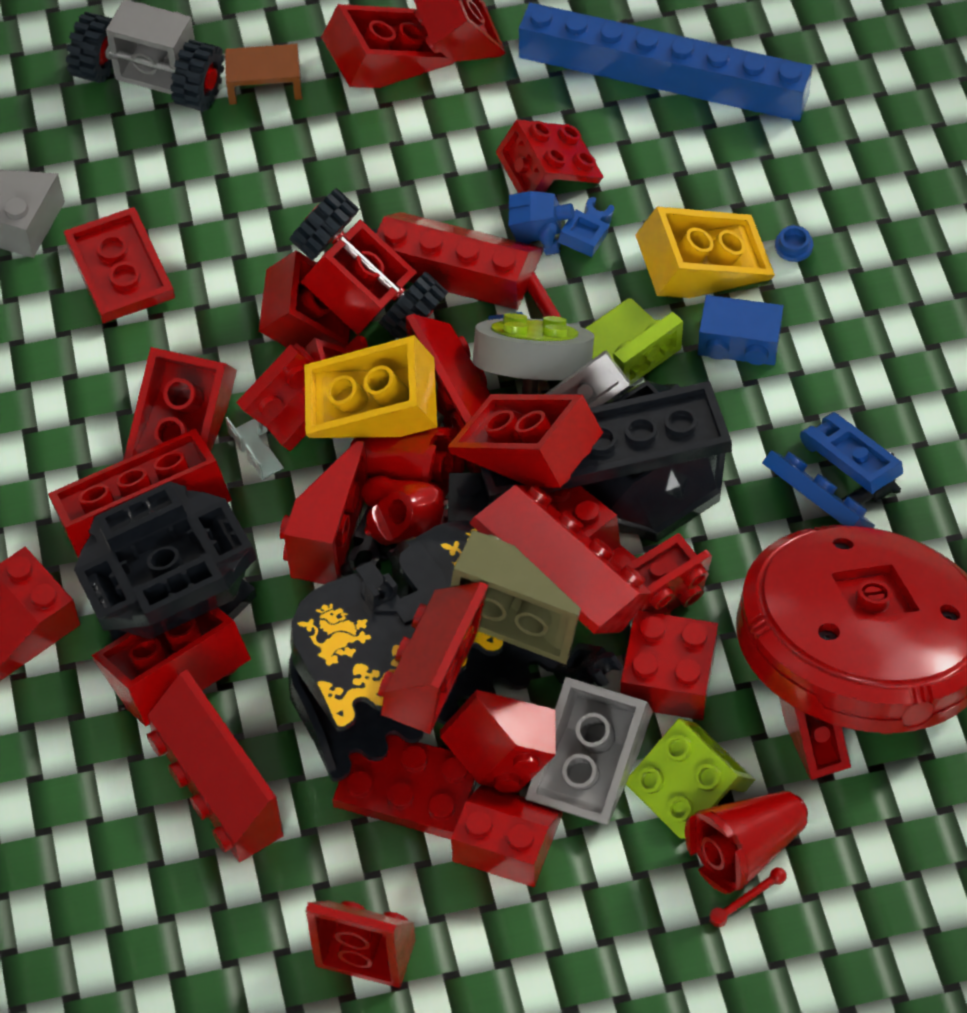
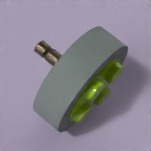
M508 313L504 314L501 319L482 321L475 326L473 364L490 373L523 379L522 394H538L539 380H565L592 360L594 334L585 328L566 323L567 319L562 317L546 316L542 320L530 319L523 314Z

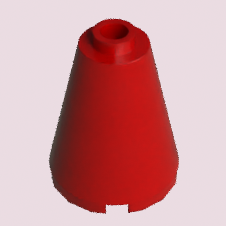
M437 427L403 437L354 438L350 444L352 446L356 441L365 442L369 477L384 474L396 480H415L436 484L444 491V506L448 505V498L445 497L449 492V473H463L465 459L451 454L447 448L460 432L451 427Z
M785 790L699 810L689 817L685 824L684 834L690 856L697 853L704 865L697 869L701 876L714 889L724 894H730L744 888L806 828L807 806L799 796Z

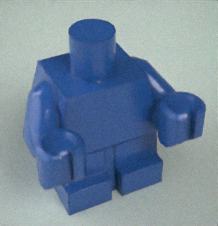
M528 191L509 195L508 225L516 241L526 244L541 241L545 255L560 253V243L554 237L561 231L562 220L575 218L573 204L560 205L554 193Z

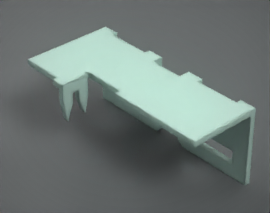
M226 417L228 434L237 442L241 452H247L248 462L255 467L261 480L284 469L268 445H265L259 437L267 432V428L264 425L262 426L260 422L252 419L235 428L229 418Z

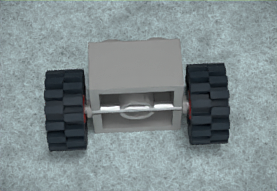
M123 0L113 18L84 12V15L81 14L79 16V22H75L73 26L75 31L74 33L71 32L69 36L72 39L71 44L67 45L69 55L66 56V63H69L67 70L70 72V75L101 83L106 81V77L111 75L112 67L116 80L171 94L175 104L207 111L209 106L214 103V95L217 96L219 92L218 84H221L223 79L220 77L221 73L224 72V66L222 65L224 62L223 50L218 46L195 40L190 16L153 7L146 3Z

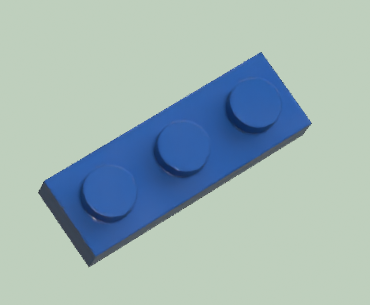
M771 450L762 462V464L842 525L874 528L875 524L864 517L868 511L865 507L849 496L844 501L834 494L838 488L836 485L820 474H817L815 478L811 477L805 472L808 464L788 451L784 457Z

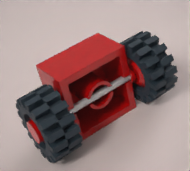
M336 188L308 214L289 238L312 261L331 242L333 244L303 278L301 283L357 335L392 300L395 302L398 298L399 300L378 323L395 339L407 337L406 316L416 314L428 318L434 312L433 309L448 294V291L425 271L403 293L406 290L404 286L417 271L361 219L346 234L342 231L360 209Z

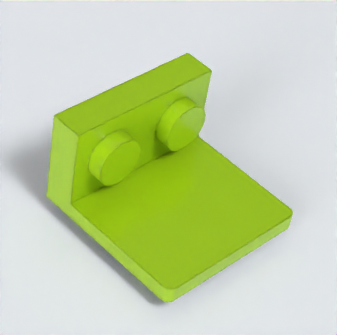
M631 298L626 299L585 328L594 334L592 359L607 350L630 381V385L682 349L683 320L673 311L663 319L655 320Z
M678 718L629 775L626 785L680 839H685V824L689 817L699 810L715 807L729 790L745 793L754 783L755 779L698 723Z

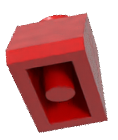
M779 697L785 725L811 780L851 768L841 726L812 717Z

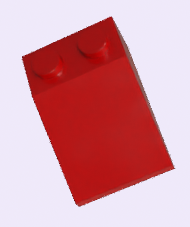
M338 4L321 36L349 87L381 88L454 64L455 62H452L441 52L436 54L431 50L425 40V36L428 33L417 20L414 14L416 9Z
M150 347L123 460L195 428L211 451L228 409L237 370L226 363Z
M490 394L447 448L455 456L531 487L532 484H535L538 487L561 488L568 482L571 474L584 457L591 452L592 447L601 437L603 431L583 395Z
M356 441L295 500L291 514L284 515L280 527V539L285 540L283 560L288 561L291 578L326 584L341 578L340 568L346 562L365 502L361 496V488L368 479L365 442Z
M26 546L0 563L1 681L80 626L74 600Z
M332 901L308 902L305 911L315 967L401 988L416 941L414 922L408 921L406 917L395 912L379 914L368 911L362 905L352 901H343L341 904Z

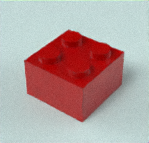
M639 610L633 617L621 678L620 693L647 701L655 713L703 720L716 651L718 623Z

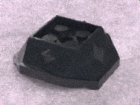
M645 381L636 386H628L604 404L680 388L678 384L661 385ZM726 453L582 485L581 487L617 514L619 532L640 535V538L658 542L720 501Z
M167 482L95 516L89 530L90 537L81 550L74 571L104 631L119 629L151 640L233 601L246 569L257 559L251 542L225 498L206 492L189 491L186 486Z

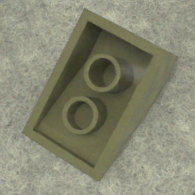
M472 530L453 569L451 587L476 582L489 585L479 632L567 664L581 608L514 545L504 542L496 536L485 535Z

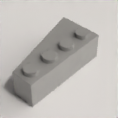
M0 170V249L34 258L65 203L58 173Z

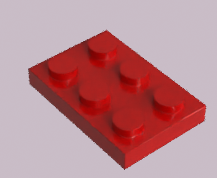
M135 207L63 231L65 241L102 323L175 298L174 289Z
M389 735L386 737L388 753L383 760L370 761L357 752L349 756L352 764L349 776L339 781L332 799L333 807L451 839L464 804L473 794L477 783L452 751L420 742L408 743L398 736Z

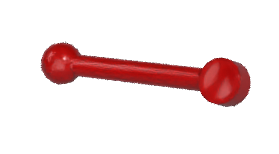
M779 867L773 868L770 872V877L725 908H714L710 913L711 924L715 927L724 926L730 914L772 885L783 884L787 878L785 870Z

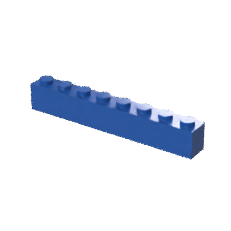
M529 2L519 26V58L798 122L801 121L809 97L812 65L532 2Z

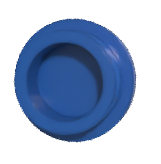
M797 225L788 226L776 237L775 250L784 260L790 262L803 261L813 251V239L805 228Z

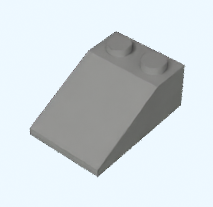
M565 677L555 707L556 755L531 779L525 800L608 826L638 757L653 710L648 702Z

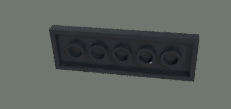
M710 381L591 407L590 409L603 434L594 444L591 452L584 457L571 474L568 482L561 488H540L547 493L732 452V440ZM479 466L490 504L514 485L527 486Z

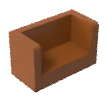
M298 44L225 49L226 86L229 105L237 104L236 86L293 82L295 100H302Z

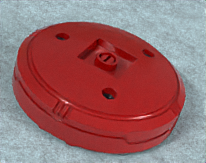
M829 525V527L822 526L821 528L804 529L780 538L763 550L754 560L747 572L737 610V638L741 651L753 672L772 692L785 702L812 717L830 724L881 734L929 728L954 717L967 707V573L943 554L912 538L883 529L866 526Z

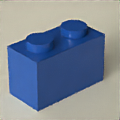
M706 295L699 331L698 355L708 356L717 360L730 359L754 365L766 364L775 366L784 305Z

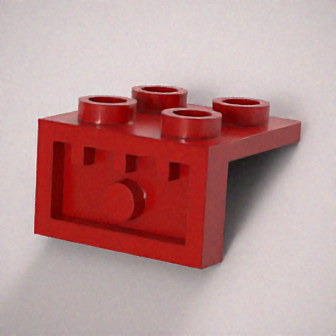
M516 119L495 151L518 193L528 191L546 192L554 179L600 183L603 179L596 160L587 149L580 132L569 124H553Z

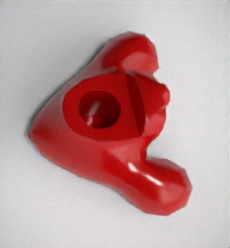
M382 474L367 479L361 488V496L365 503L372 507L366 517L365 534L373 537L382 545L399 544L401 541L412 536L417 537L441 523L445 504L444 491L436 484L415 480H396Z

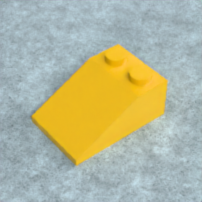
M657 206L635 234L657 296L693 298L768 281L775 276L752 215Z
M415 335L304 365L306 436L309 438L403 437L437 428L434 357Z

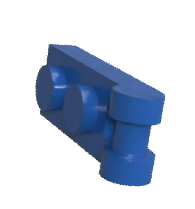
M835 412L825 416L822 419V424L819 426H809L800 433L802 443L810 452L817 451L871 494L903 474L902 461Z

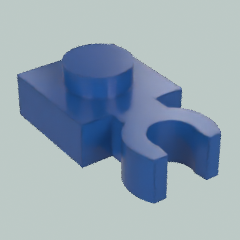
M595 197L587 200L584 213L577 209L574 211L575 218L569 219L566 222L558 238V243L591 258L607 236L614 212L613 205H609L605 211L596 210L594 207L597 198Z

